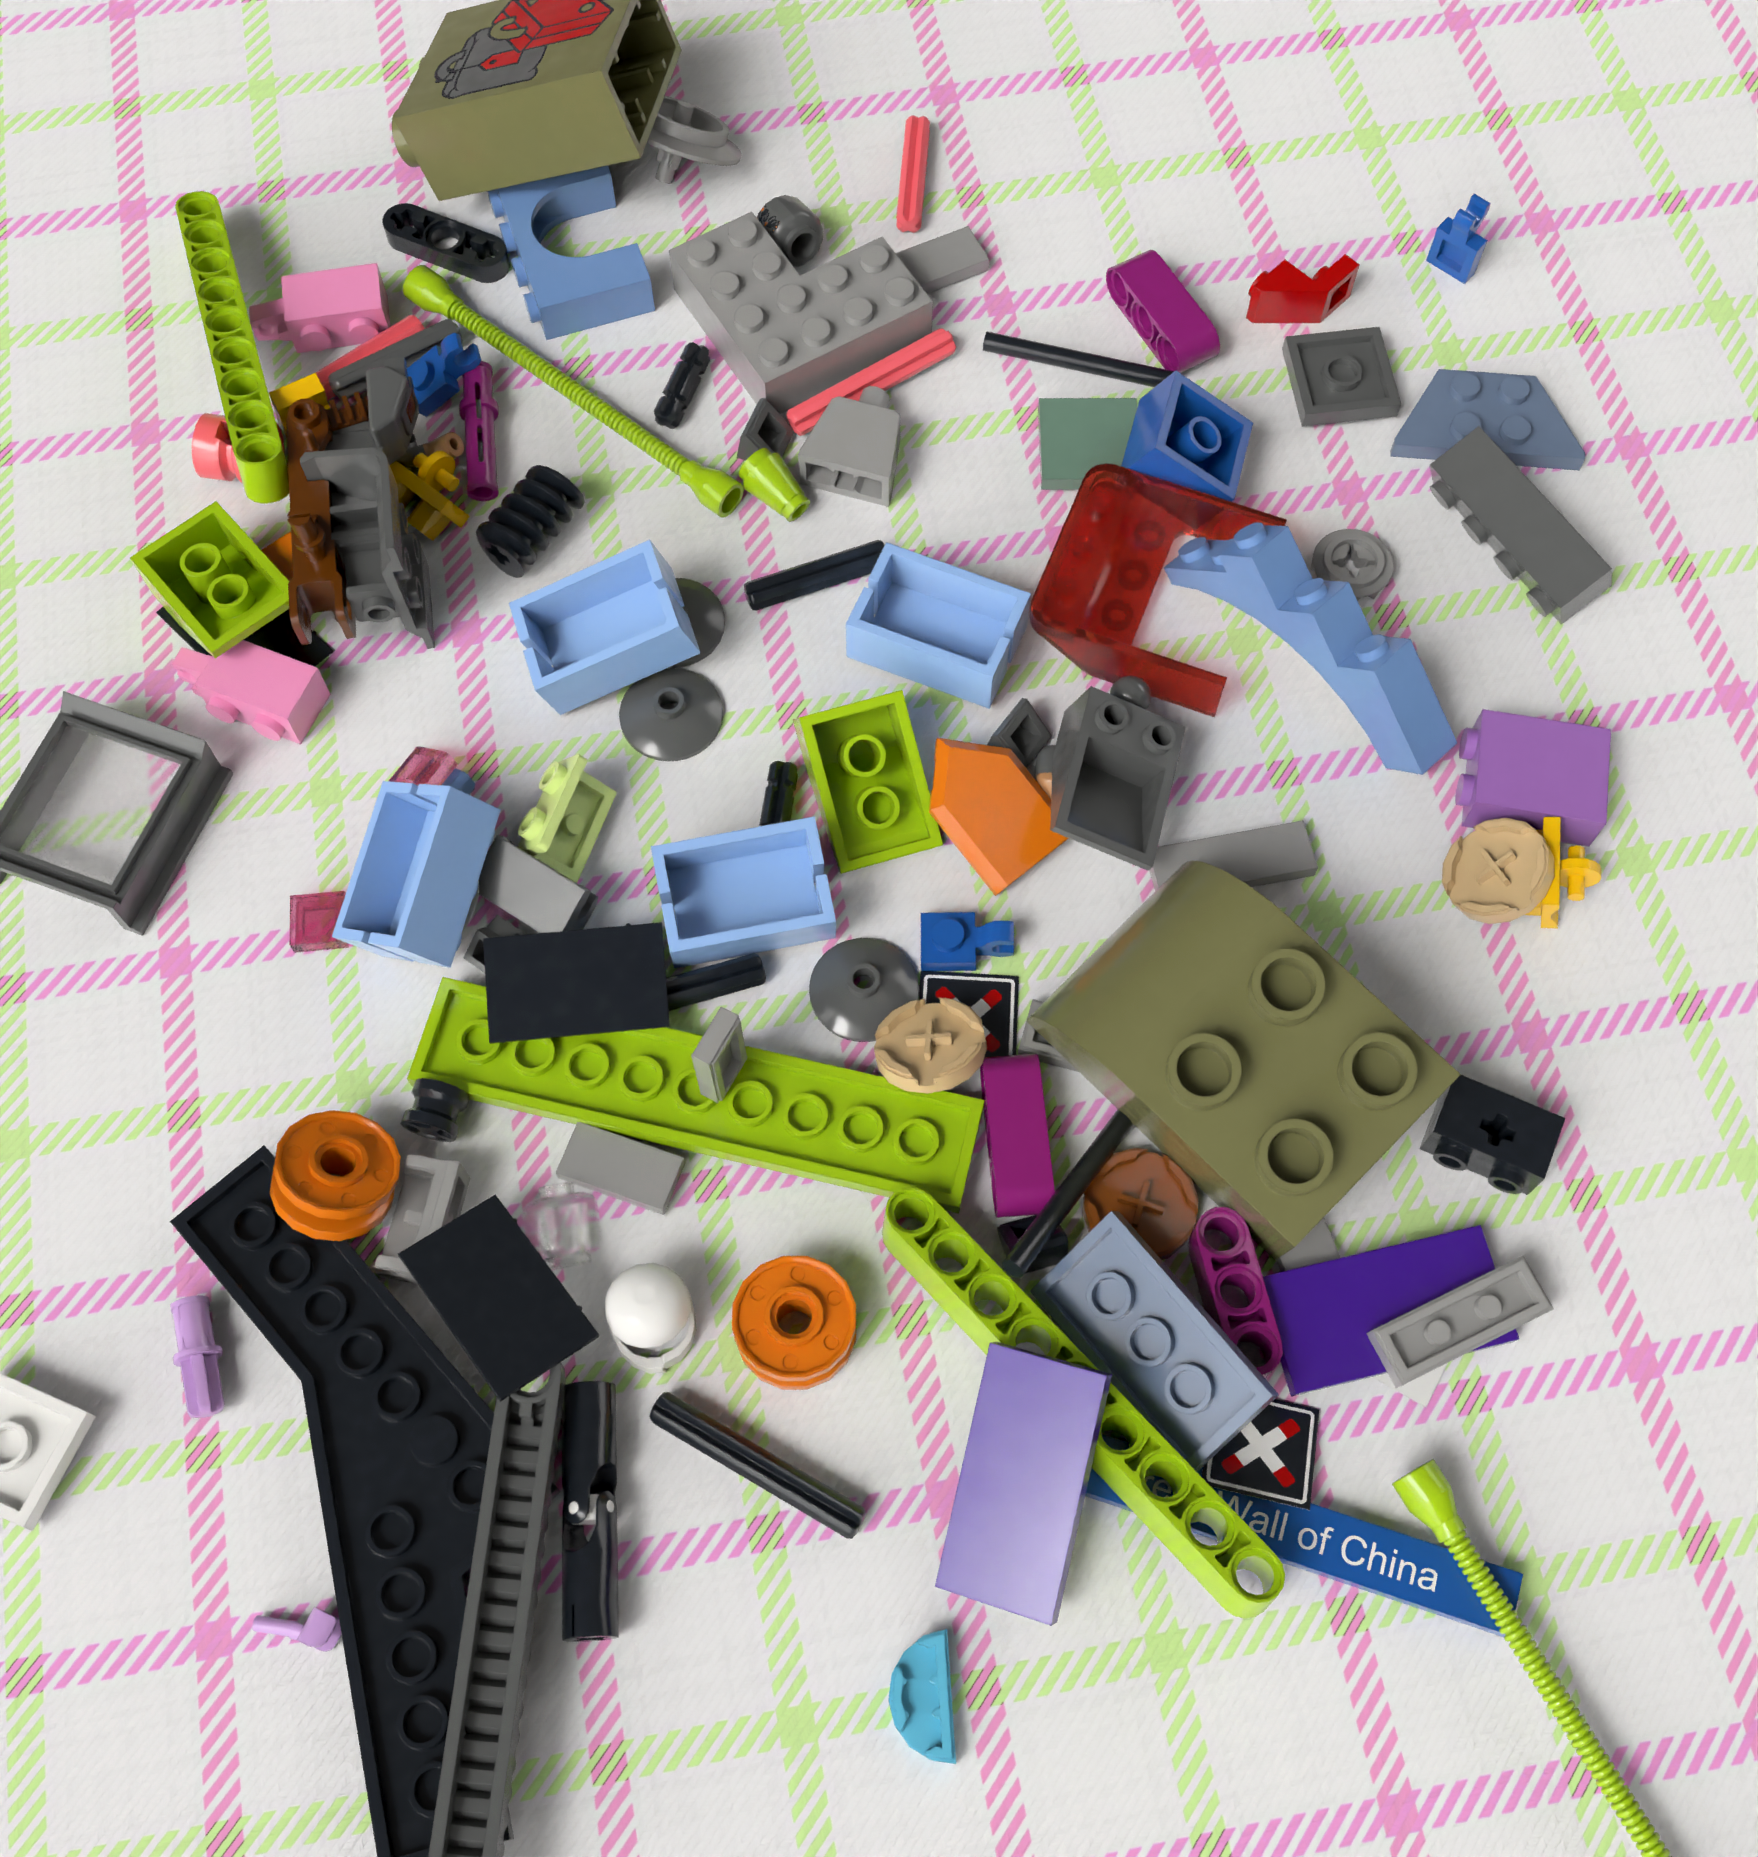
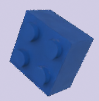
M1174 371L1140 398L1119 476L1195 525H1198L1235 500L1253 422L1178 371Z

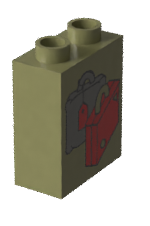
M496 0L446 13L425 57L420 61L419 69L399 108L392 117V134L399 155L410 167L421 168L438 201L640 159L682 51L661 0Z

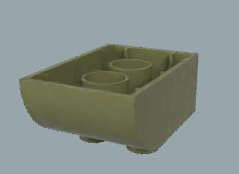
M1187 861L1182 864L1027 1019V1022L1118 1110L1124 1113L1166 1156L1176 1162L1191 1177L1192 1181L1219 1207H1227L1239 1213L1248 1226L1251 1238L1274 1260L1295 1248L1461 1075L1280 908L1230 873L1201 861Z

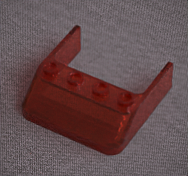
M1105 463L1096 465L1083 478L1033 595L1029 614L1031 626L1041 637L1086 674L1113 684L1124 676L1133 675L1140 677L1150 687L1152 697L1215 718L1227 677L1132 646L1176 538L1182 535H1190L1197 538L1205 537L1209 540L1234 539V535L1239 530L1250 524L1263 523V525L1285 526L1287 519L1115 464Z

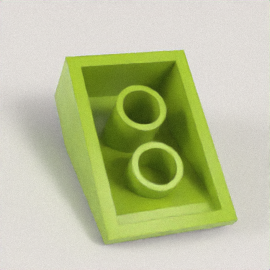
M217 501L130 557V560L154 597L179 626L215 659L289 609V580Z
M902 690L793 719L806 771L841 874L943 845L938 823L929 813L930 793Z

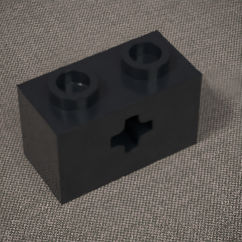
M1460 1075L1438 1098L1419 1149L1432 1154L1433 1159L1446 1168L1457 1171L1467 1169L1488 1178V1183L1500 1191L1510 1194L1524 1193L1528 1195L1545 1179L1566 1118L1464 1075ZM1488 1133L1492 1135L1491 1144L1487 1142Z

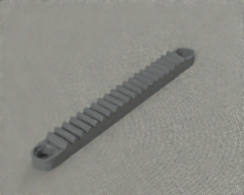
M561 1362L550 1369L548 1383L539 1391L529 1393L519 1389L501 1402L496 1397L428 1857H503L505 1846L503 1839L504 1832L508 1826L507 1810L512 1796V1775L516 1767L515 1751L520 1737L519 1721L524 1708L522 1699L527 1685V1665L531 1656L530 1640L534 1633L533 1618L538 1604L537 1589L541 1581L540 1566L545 1552L544 1537L548 1530V1508L552 1500L551 1485L555 1478L554 1463L559 1449L558 1434L562 1427L561 1412L566 1379L565 1369Z

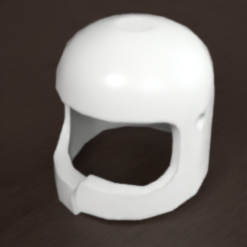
M655 1263L637 1264L621 1272L611 1283L605 1298L606 1321L621 1356L634 1368L650 1374L667 1373L666 1369L680 1362L693 1345L697 1329L690 1293L682 1278L669 1267ZM689 1318L686 1337L675 1349L663 1354L661 1357L646 1358L633 1354L621 1342L622 1340L625 1344L639 1348L659 1347L674 1339L686 1326Z

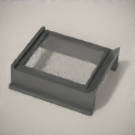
M63 691L60 713L0 810V884L8 873L107 909L123 929L143 936L231 780L233 772L231 769L220 765L204 739Z

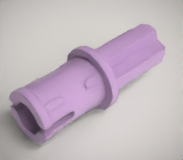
M203 1295L181 1298L170 1304L178 1353L173 1356V1363L181 1367L187 1413L191 1418L213 1416L223 1411L225 1405L218 1359L223 1355V1350L221 1346L215 1345L209 1311L210 1301L208 1296Z

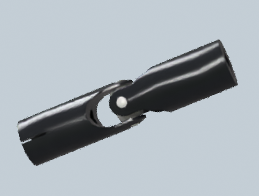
M604 1381L574 1382L566 1384L562 1404V1640L566 1642H589L619 1638L618 1533L615 1499L617 1486L616 1385ZM584 1525H596L589 1541H587L584 1534Z

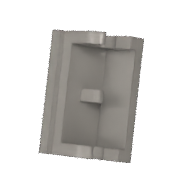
M407 1155L404 1164L405 1178L382 1255L377 1256L374 1266L376 1268L375 1274L378 1277L417 1284L398 1257V1253L460 1216L470 1177L459 1161Z

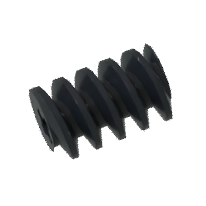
M536 465L531 467L525 476L526 479L516 483L513 493L507 494L501 502V507L492 510L488 517L489 521L481 523L476 530L477 540L488 558L500 570L515 578L524 575V570L517 560L533 565L537 559L535 552L530 546L540 551H545L549 546V542L544 533L557 537L561 532V527L557 520L569 523L574 516L569 506L581 509L585 503L583 494L568 478L547 466Z

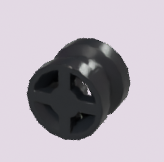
M427 1078L416 1079L412 1089V1094L415 1098L413 1106L404 1112L400 1124L408 1131L419 1136L437 1141L454 1142L459 1132V1127L456 1123L458 1114L467 1108L470 1096L464 1090L443 1081Z

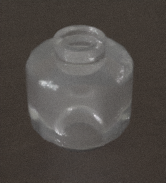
M573 1182L557 1183L538 1188L540 1199L529 1202L522 1210L524 1234L551 1270L591 1263V1253L597 1251L603 1244L596 1198L590 1193L574 1192Z

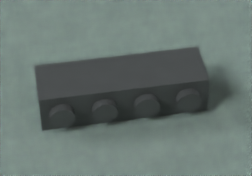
M1480 426L1430 464L1433 480L1430 490L1434 497L1445 509L1448 510L1454 506L1465 518L1461 521L1463 528L1477 544L1481 545L1484 541L1488 543L1497 553L1493 557L1495 563L1507 578L1513 581L1518 577L1528 587L1530 591L1526 593V596L1542 616L1546 617L1551 613L1562 625L1612 586V568Z

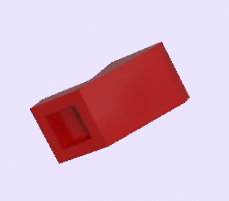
M1344 254L1332 266L1320 268L1311 279L1285 259L1272 271L1262 272L1252 283L1248 293L1251 299L1246 319L1252 323H1321L1350 297L1360 264Z

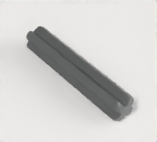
M445 319L331 373L328 376L331 389L340 400L345 395L349 399L354 396V392L358 391L361 393L367 390L366 371L368 369L384 367V359L405 357L408 368L435 345L440 347L443 339L452 333L459 334L462 343L463 339L460 329L451 319Z

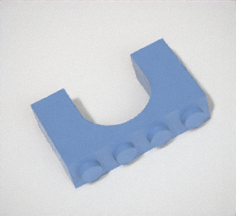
M608 165L487 191L495 218L504 216L505 223L499 224V228L507 253L516 251L517 254L516 258L511 259L518 286L519 288L528 286L530 293L523 294L531 323L540 321L546 340L655 311L651 278L637 243L585 257L558 255L541 245L547 233L560 223L616 207L612 177Z

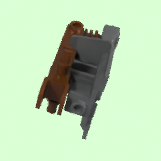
M405 357L384 359V367L371 368L366 371L368 399L367 397L361 398L358 391L354 392L357 404L350 406L346 395L342 396L345 408L339 410L334 399L329 400L331 406L329 409H325L321 404L312 399H300L290 406L287 413L286 431L290 511L287 514L289 519L287 520L291 525L293 577L288 583L289 614L293 630L302 645L311 644L312 642L311 615L317 612L332 611L335 620L340 624L347 639L356 638V618L359 622L371 621L381 623L401 617L406 631L422 638L427 649L435 648L429 566L419 539L414 533L408 532L406 511L403 503L398 501V486L390 467L392 463L407 452L418 418L419 404L414 393L412 377L407 374Z

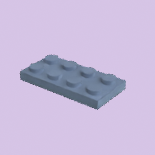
M1111 1211L1030 1290L1072 1343L1099 1371L1112 1374L1111 1383L1196 1472L1279 1396L1276 1390L1119 1211Z

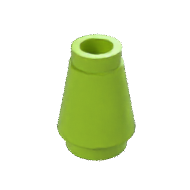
M761 448L754 452L741 466L738 475L744 481V489L778 514L784 516L789 522L799 518L809 507L810 500L805 496V493L779 453H771L767 448Z

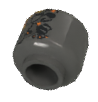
M788 195L775 197L767 202L758 213L757 219L794 268L803 266L812 260L819 251L823 241V227L819 218L798 198Z

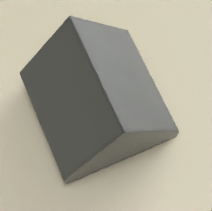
M765 398L759 399L740 437L737 458L747 460L754 452L761 448H767L771 453L777 452L782 457L794 434L790 424Z
M1022 698L993 733L987 745L1011 749L1027 768L1052 735L1028 699Z

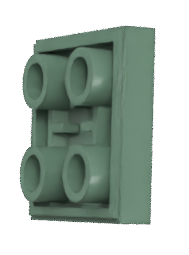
M1039 398L1038 428L1041 490L1139 489L1119 476L1137 411V398Z

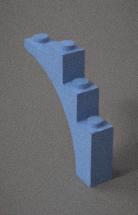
M1253 523L1239 530L1234 535V539L1209 540L1205 537L1195 538L1185 543L1178 550L1179 555L1164 567L1172 585L1196 589L1224 600L1257 619L1287 642L1324 678L1344 701L1368 735L1385 768L1423 775L1457 744L1411 639L1387 637L1381 634L1373 635L1349 582L1328 581L1322 578L1313 579L1288 526Z

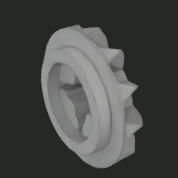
M1342 529L1329 533L1319 541L1313 553L1310 570L1315 572L1317 578H1322L1323 580L1349 582L1357 601L1367 596L1374 599L1384 587L1388 586L1393 573V558L1387 546L1376 536L1362 530ZM1348 554H1350V560L1353 561L1354 566L1360 568L1356 578L1349 575L1348 569L1343 567Z

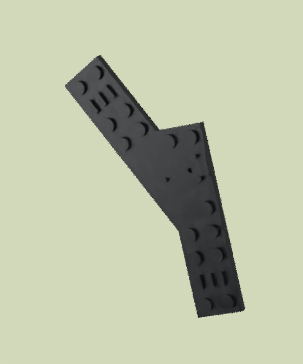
M263 1145L170 1222L301 1380L377 1857H428L468 1593L466 1578L471 1573L494 1412L346 1240L331 1241L311 1238L292 1229L277 1214L270 1196L275 1157ZM552 1482L551 1494L553 1500L561 1491ZM509 1808L507 1810L508 1826L504 1832V1842L514 1839Z

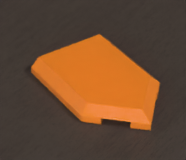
M944 738L936 739L933 789L930 794L929 813L996 896L1068 838L1050 830L1051 799L1011 749Z

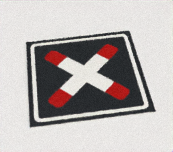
M921 971L919 1000L925 999L926 1004L940 1003L939 998H948L970 1006L982 1020L987 1045L985 1057L1016 1055L1019 976Z
M1274 1399L1203 1466L1202 1478L1214 1488L1310 1510L1319 1409Z

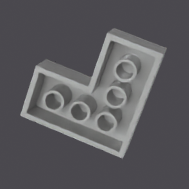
M753 212L747 213L669 250L673 285L678 296L756 405L759 399L765 398L779 414L788 411L932 333L933 301L883 236L802 275L798 274Z

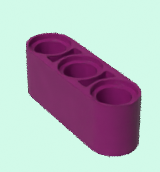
M1150 249L1107 269L1106 283L1110 296L1164 369L1182 373L1218 356L1220 341L1214 325L1156 251Z
M1035 1053L984 1057L983 1063L980 1066L982 1100H985L983 1110L996 1218L1038 1215L1055 1193L1038 1055Z
M1214 1207L1207 1210L1199 1218L1188 1241L1189 1256L1203 1306L1236 1346L1240 1342H1251L1261 1349L1264 1355V1365L1255 1368L1266 1379L1280 1363L1283 1350L1251 1235L1244 1218L1239 1213L1227 1207ZM1210 1229L1224 1232L1231 1241L1232 1249L1227 1251L1213 1249L1207 1244L1204 1232ZM1225 1285L1239 1287L1247 1297L1248 1306L1245 1308L1229 1306L1224 1302L1220 1294V1287Z

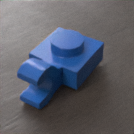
M1473 194L1465 211L1460 208L1454 219L1447 217L1436 230L1426 261L1466 284L1475 274L1488 241L1476 234V231L1486 217L1491 203Z
M452 333L443 339L440 347L435 345L407 368V374L413 380L414 393L419 404V414L425 417L429 416L460 391L457 379L464 373L475 369L481 363L479 349L476 344L472 343L463 350L460 335Z
M975 912L921 913V971H976V956H1014L1013 921H993L983 926L975 927Z

